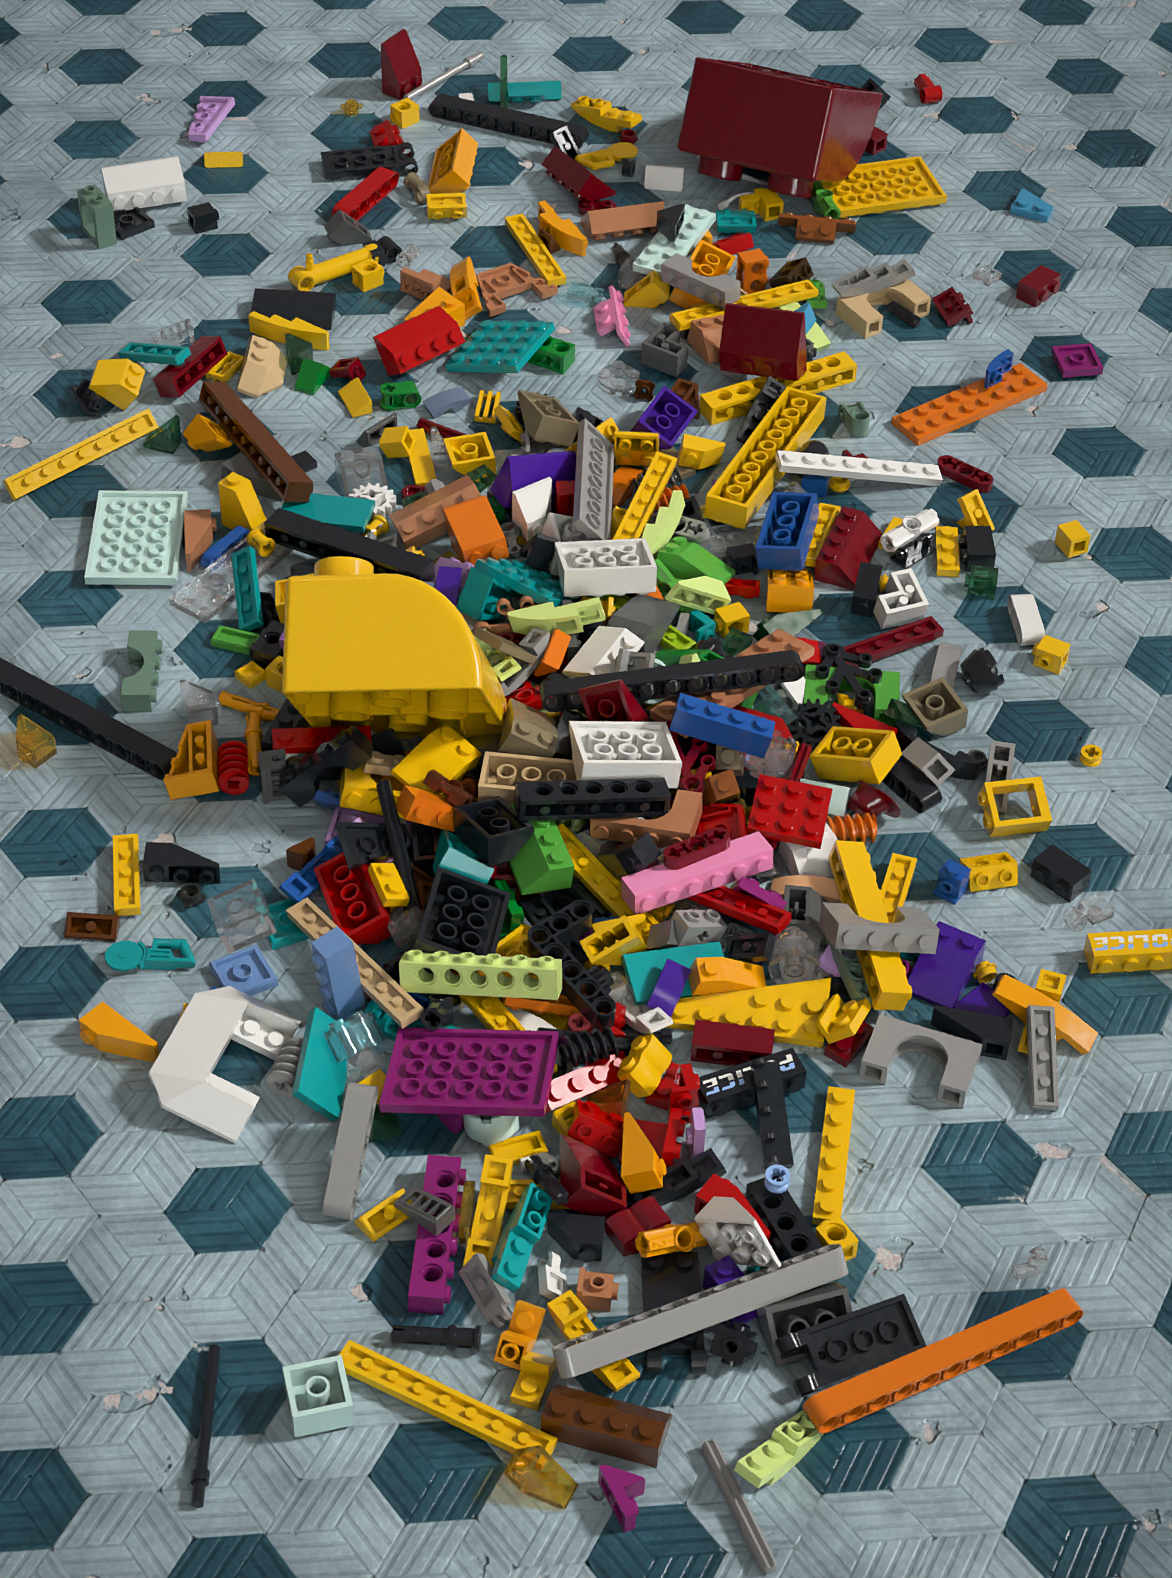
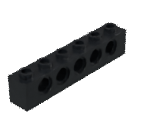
M665 777L516 782L513 803L518 821L660 817L669 812L671 794Z

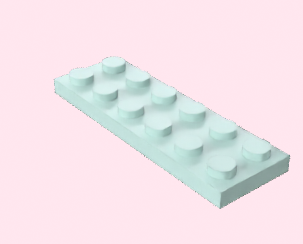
M685 204L684 223L675 243L670 242L658 231L633 263L632 271L646 275L655 271L661 277V263L675 253L688 257L715 222L716 213Z

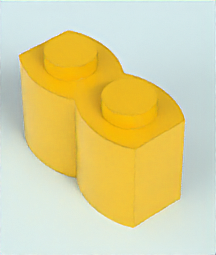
M653 1034L638 1036L631 1043L629 1056L621 1061L617 1077L637 1098L650 1096L659 1085L661 1075L670 1065L672 1054Z

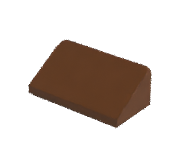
M67 912L64 938L116 941L121 918L119 915Z

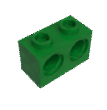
M549 336L529 359L528 363L564 374L575 362V344Z

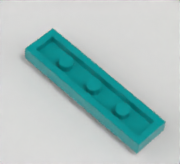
M130 342L117 354L120 359H129L132 362L138 361L178 366L185 362V359L191 355L189 347Z
M248 546L231 554L239 630L250 632L263 626L255 549Z

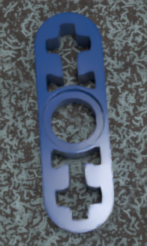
M242 526L234 528L203 554L201 567L210 572H215L231 560V554L247 547L246 538L250 530Z

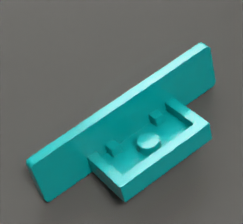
M561 81L488 84L489 102L522 103L523 101L537 103L541 102V100H561L562 98Z

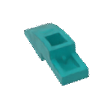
M532 1182L527 1185L514 1207L491 1259L495 1265L490 1278L512 1293L521 1286L533 1245L541 1238L552 1204L550 1196Z

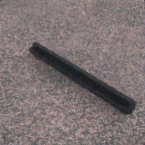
M388 779L379 780L376 787L395 867L410 898L405 909L409 914L417 913L421 905L392 785Z

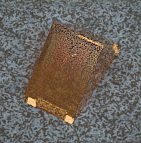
M626 1079L588 1096L587 1101L593 1102L599 1106L600 1110L608 1114L616 1113L624 1119V1113L628 1112L630 1107L631 1081Z

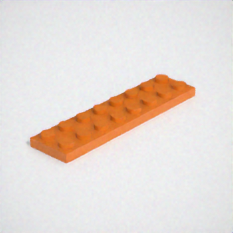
M1019 363L1012 366L1010 371L1004 373L1002 381L986 389L984 387L985 378L893 416L891 424L919 446L1047 391L1048 384L1023 364Z

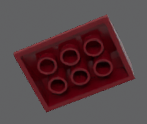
M726 303L719 349L720 371L763 377L771 376L777 379L798 381L807 371L805 313Z

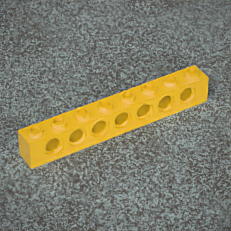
M843 351L807 362V371L798 381L774 379L786 387L816 394L855 382L857 364ZM760 376L700 394L699 409L701 415L710 425L746 415L768 377Z

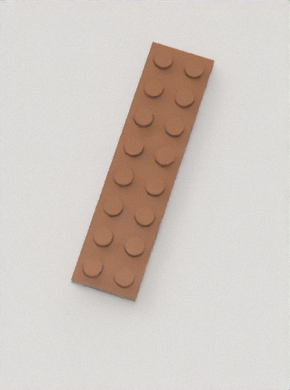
M778 628L734 657L794 650L799 654L801 661L804 662L814 655V647ZM767 685L689 696L733 708ZM670 697L651 709L650 718L656 722L666 719L671 720L677 697ZM678 733L679 735L685 738L689 737L687 735Z

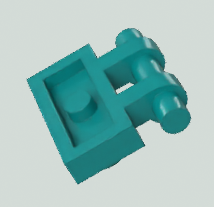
M730 209L716 210L717 232L725 234L756 233L755 211H747V209H741V211H730Z

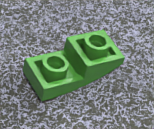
M810 279L809 281L819 290L817 297L805 299V303L809 302L812 309H827L823 282L817 279Z

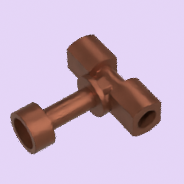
M430 770L423 781L424 785L437 794L442 792L446 794L447 800L454 806L471 803L472 799L478 796L479 781L474 778L464 779L461 782L458 780L449 781V779L436 770Z

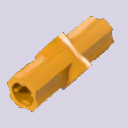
M696 1221L679 1225L667 1224L663 1228L639 1232L638 1237L635 1239L636 1249L641 1257L644 1258L676 1251L688 1252L693 1248L709 1245L700 1233V1228Z

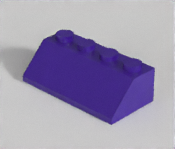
M574 451L507 456L490 491L503 508L512 507V492L550 477L552 479L551 503H555L556 482L575 480L576 453Z

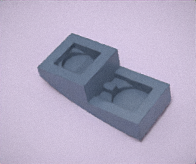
M462 387L435 394L424 400L423 404L435 419L450 408L457 412L471 403L472 399Z

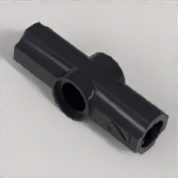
M452 994L429 996V1006L421 1014V1023L428 1030H438L442 1025L452 1024L454 1022L453 1013L461 1006V998L458 995Z

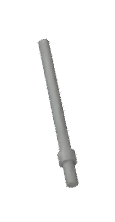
M479 52L474 56H468L463 59L462 63L404 95V99L409 98L412 100L464 69L472 68L478 61L484 58V54Z

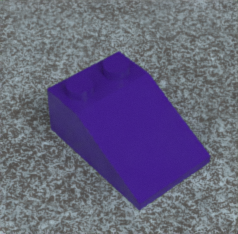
M938 921L936 926L940 931L936 954H920L908 979V984L912 987V996L933 1005L953 1008L972 979L973 973L976 972V965L982 962L986 940Z

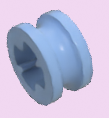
M782 1165L768 1167L764 1180L767 1190L777 1194L785 1192L790 1182L789 1170ZM777 1176L778 1180L782 1178V1181L777 1182V1179L772 1180V1177Z

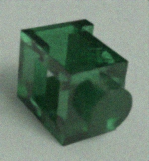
M971 565L970 574H965L964 587H968L967 594L990 596V600H994L999 568Z

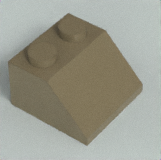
M944 677L902 694L903 700L926 731L947 736L966 727L968 709Z

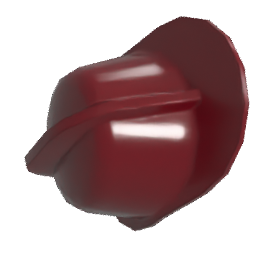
M862 780L857 781L858 788L854 791L847 804L848 808L855 814H859L862 817L863 813H869L871 816L874 812L876 817L886 814L893 818H898L901 815L898 805L886 793L866 784Z

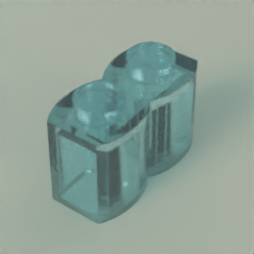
M360 1010L348 1016V1021L346 1022L341 1018L328 1025L330 1030L323 1035L338 1063L368 1051L386 1040L372 1012L363 1014Z

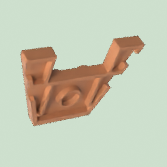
M512 263L476 274L478 287L490 317L506 312V304L502 300L508 296L521 294L529 289H532L542 299L558 294V287L552 284L549 286L545 284L544 279L540 277L535 279L530 276V272Z

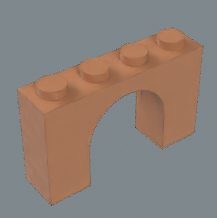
M678 789L671 810L666 815L657 819L642 820L635 817L590 819L591 838L625 843L648 832L657 847L666 848L695 836L702 814V793Z

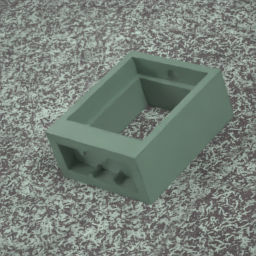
M95 184L78 189L77 195L82 231L99 250L117 244L112 202Z

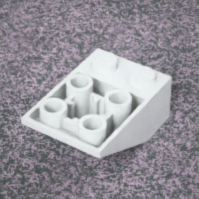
M714 1196L694 1218L700 1228V1233L707 1240L717 1260L729 1255L739 1265L780 1268L781 1263L758 1222L733 1197Z

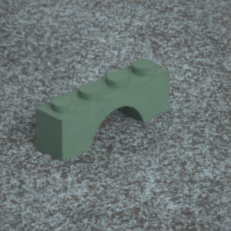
M129 631L127 643L129 664L138 666L141 670L130 677L123 678L121 688L123 712H152V705L157 702V688L155 686H159V672L157 670H161V656L158 655L163 654V641L158 640V631Z

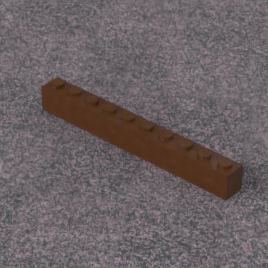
M203 381L199 402L283 501L309 502L310 494L313 492V481L226 382Z

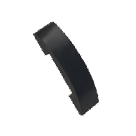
M771 376L767 378L739 428L736 436L737 441L743 445L783 393L786 388L785 385Z
M896 720L894 728L898 729L897 741L903 752L917 738L918 730ZM924 741L939 752L955 769L949 777L964 780L977 779L981 760L960 750L954 756Z

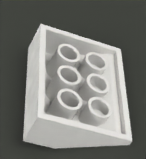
M645 538L555 542L559 578L564 597L579 598L586 595L601 597L606 594L624 596L627 593L646 595L649 592H656L657 565Z
M569 721L574 770L577 780L665 777L668 788H678L682 761L666 722Z

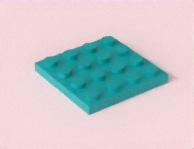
M508 320L483 321L445 364L447 372L518 373L555 330L554 323L544 321L527 322L525 320L519 322H510Z
M488 557L487 560L477 559L474 568L518 593L530 596L538 604L553 602L555 607L562 606V600H571L572 603H576L582 597H564L560 579L553 578L551 572L547 570L540 571L527 566L526 560H523V562L516 559L508 561L503 558L496 560Z

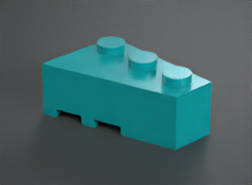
M471 566L464 588L458 597L457 609L476 620L508 618V616L502 615L497 611V601L505 598L509 600L513 609L518 610L519 601L523 596ZM505 604L500 606L502 609L507 607Z

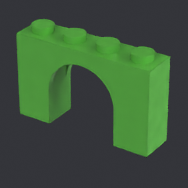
M806 665L804 706H806L807 699H810L811 703L815 704L816 699L819 698L820 704L823 705L833 696L826 693L825 684L827 680L832 679L837 667L830 668L827 679H818L815 676L817 665ZM882 671V681L877 684L856 677L863 689H868L873 695V719L894 727L899 716L900 672ZM843 678L838 693L853 692L845 678Z

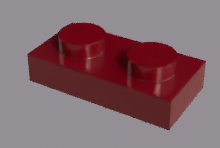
M863 1021L855 1035L828 1044L824 1049V1055L846 1068L869 1043L874 1027Z

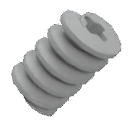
M290 1038L284 1042L266 1078L268 1089L279 1097H294L292 1090L303 1039Z

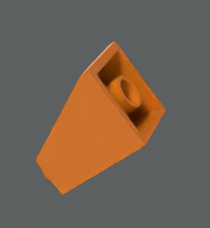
M486 495L443 508L451 547L462 563L467 561L475 565L477 559L487 560L490 557L499 560L500 558L510 557L506 538Z

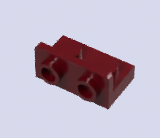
M953 287L931 298L949 327L964 318L967 319L969 324L973 323L971 315L974 313L968 303L964 304L966 301L962 293H957Z

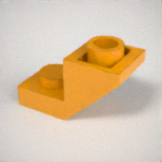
M522 1300L516 1301L509 1328L501 1333L493 1361L520 1371V1360L532 1350L539 1336L546 1309Z

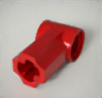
M925 73L919 74L914 79V86L919 91L922 104L942 101L943 93L941 86H935Z

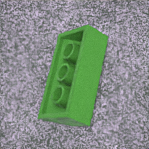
M512 803L510 806L515 810L514 803ZM555 820L528 821L534 827V833L511 861H508L521 894L526 895L571 888L574 864Z

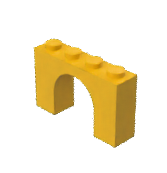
M362 766L354 771L342 768L339 807L383 815L376 787L377 783L372 780L370 773L363 772ZM393 790L396 803L402 791ZM398 811L399 819L405 820L404 817Z

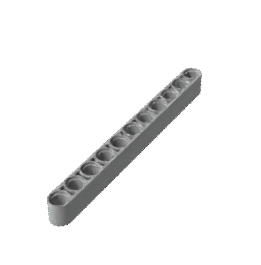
M831 1244L780 1262V1268L767 1267L557 1344L552 1348L559 1376L562 1379L581 1375L842 1278L849 1273L841 1244Z

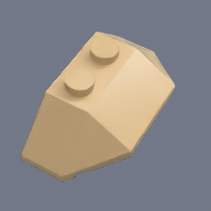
M252 335L247 342L236 391L258 398L262 394L282 387L288 358L273 342Z

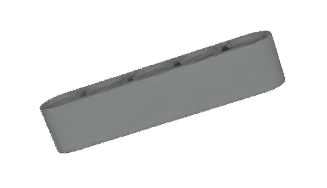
M352 1082L348 1084L324 1197L323 1216L352 1220L354 1216L377 1102V1086Z

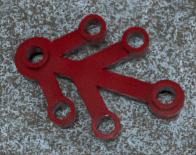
M666 719V720L661 721V722H666V724H667V726H668V729L670 728V724H671V720H670V719ZM669 730L682 761L681 775L683 779L679 778L678 788L686 791L700 792L703 795L705 793V783L703 780L707 773L713 771L716 767L714 756L704 755L700 760L701 765L695 775L692 774L690 769L698 755L707 750V741L694 738L692 740V747L685 757L676 738L678 733Z

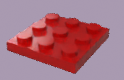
M759 774L747 826V834L759 831L764 838L821 849L833 789Z

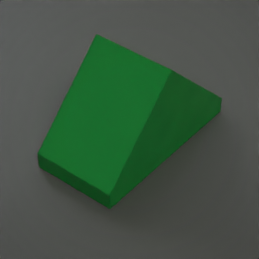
M303 358L295 390L314 395L331 375L329 372L331 368L322 363Z

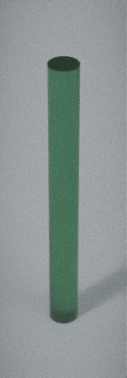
M506 55L500 56V107L507 108Z

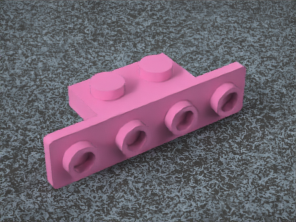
M613 285L609 287L610 299L602 301L593 307L597 332L602 337L616 329L617 335L624 345L628 347L630 346L629 338L631 334L627 328L629 323L625 316V306L622 303L624 297L620 290L616 291Z

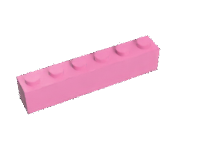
M758 831L731 840L730 847L727 850L684 868L672 870L665 867L663 863L622 877V898L635 915L732 883L742 877L746 878L773 868V848Z

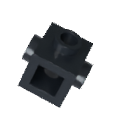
M723 1321L717 1326L709 1353L721 1357V1362L729 1366L738 1367V1364L743 1365L748 1359L752 1360L756 1354L758 1343L754 1341L757 1333L750 1331V1326L742 1322L734 1321L732 1324Z

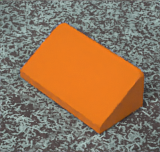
M558 629L552 632L546 650L535 668V676L559 670L571 640L570 635Z

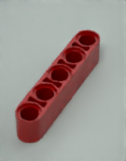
M378 167L335 204L331 216L333 217L340 209L358 221L397 186L399 173L384 167Z

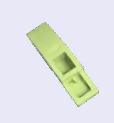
M600 597L555 607L553 602H548L507 612L513 632L527 635L533 628L548 631L550 635L556 629L568 635L583 632V625L605 620Z
M802 1410L774 1429L768 1441L741 1458L737 1462L734 1471L756 1488L761 1487L765 1483L771 1486L790 1471L824 1434H820L804 1410Z

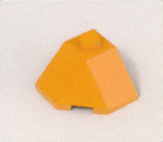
M198 413L183 432V435L188 440L187 444L194 450L201 449L205 452H211L230 447L234 443L218 423Z

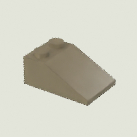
M518 390L517 394L525 429L532 436V440L538 443L550 442L557 447H562L563 445L570 447L576 436L579 423L555 397Z
M510 698L498 752L552 758L558 741L554 717Z

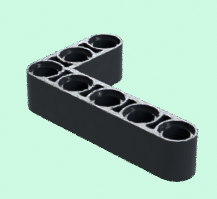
M576 900L528 930L527 953L531 958L551 956L554 959H562L563 994L594 1028L596 1027L601 1030L602 1026L607 1025L611 1029L615 1023L616 1003L565 947V945L587 933L592 927L593 907L591 903L585 900Z

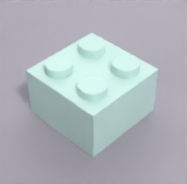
M342 1355L282 1367L284 1388L295 1437L354 1425L353 1403Z

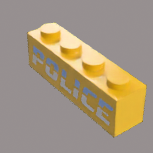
M1172 929L1087 933L1083 951L1090 974L1172 969Z

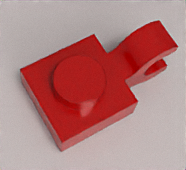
M670 1063L664 1079L661 1078L655 1091L650 1096H646V1104L668 1111L670 1089L679 1085L676 1084L679 1079V1064Z

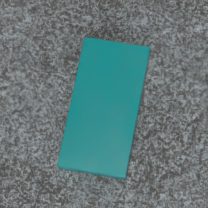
M311 493L309 502H284L281 509L350 532L364 533L375 508V500Z
M720 942L623 954L621 962L634 1006L647 1004L667 958L690 968L696 958L724 957ZM688 978L680 998L700 996L692 995Z
M317 1007L309 1010L292 1095L333 1122L340 1115L355 1033Z

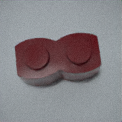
M651 1196L638 1201L629 1209L621 1210L610 1216L605 1221V1233L623 1257L631 1254L636 1255L639 1253L635 1242L638 1233L663 1228L665 1225L671 1224V1219L655 1198Z

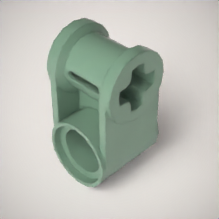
M857 401L856 404L852 405L840 404L838 408L839 417L850 435L856 438L866 437L869 430L870 414L865 409L863 403Z

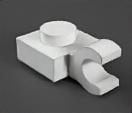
M550 1251L548 1253V1262L539 1258L537 1267L539 1294L553 1300L567 1292L566 1275L560 1272V1256Z

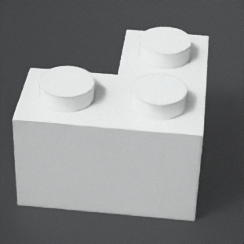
M912 568L890 573L885 587L887 594L878 596L873 610L882 630L923 619L929 606Z

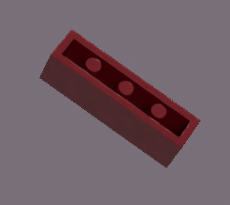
M201 336L189 347L191 355L185 359L183 364L178 366L169 364L153 379L160 397L180 398L228 355L221 336Z

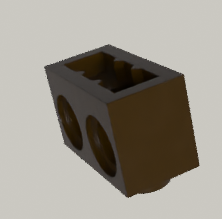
M805 257L786 262L768 282L771 288L809 280L814 273Z

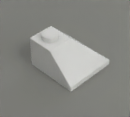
M550 477L512 492V522L519 526L520 535L526 541L531 540L537 533H541L549 512L551 513L552 479Z

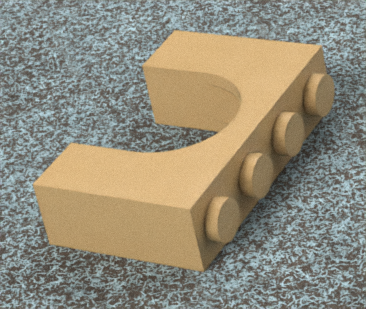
M907 279L879 291L857 296L838 297L836 315L866 339L881 333L883 315L872 306L888 305L895 301L921 318L929 315L931 297Z

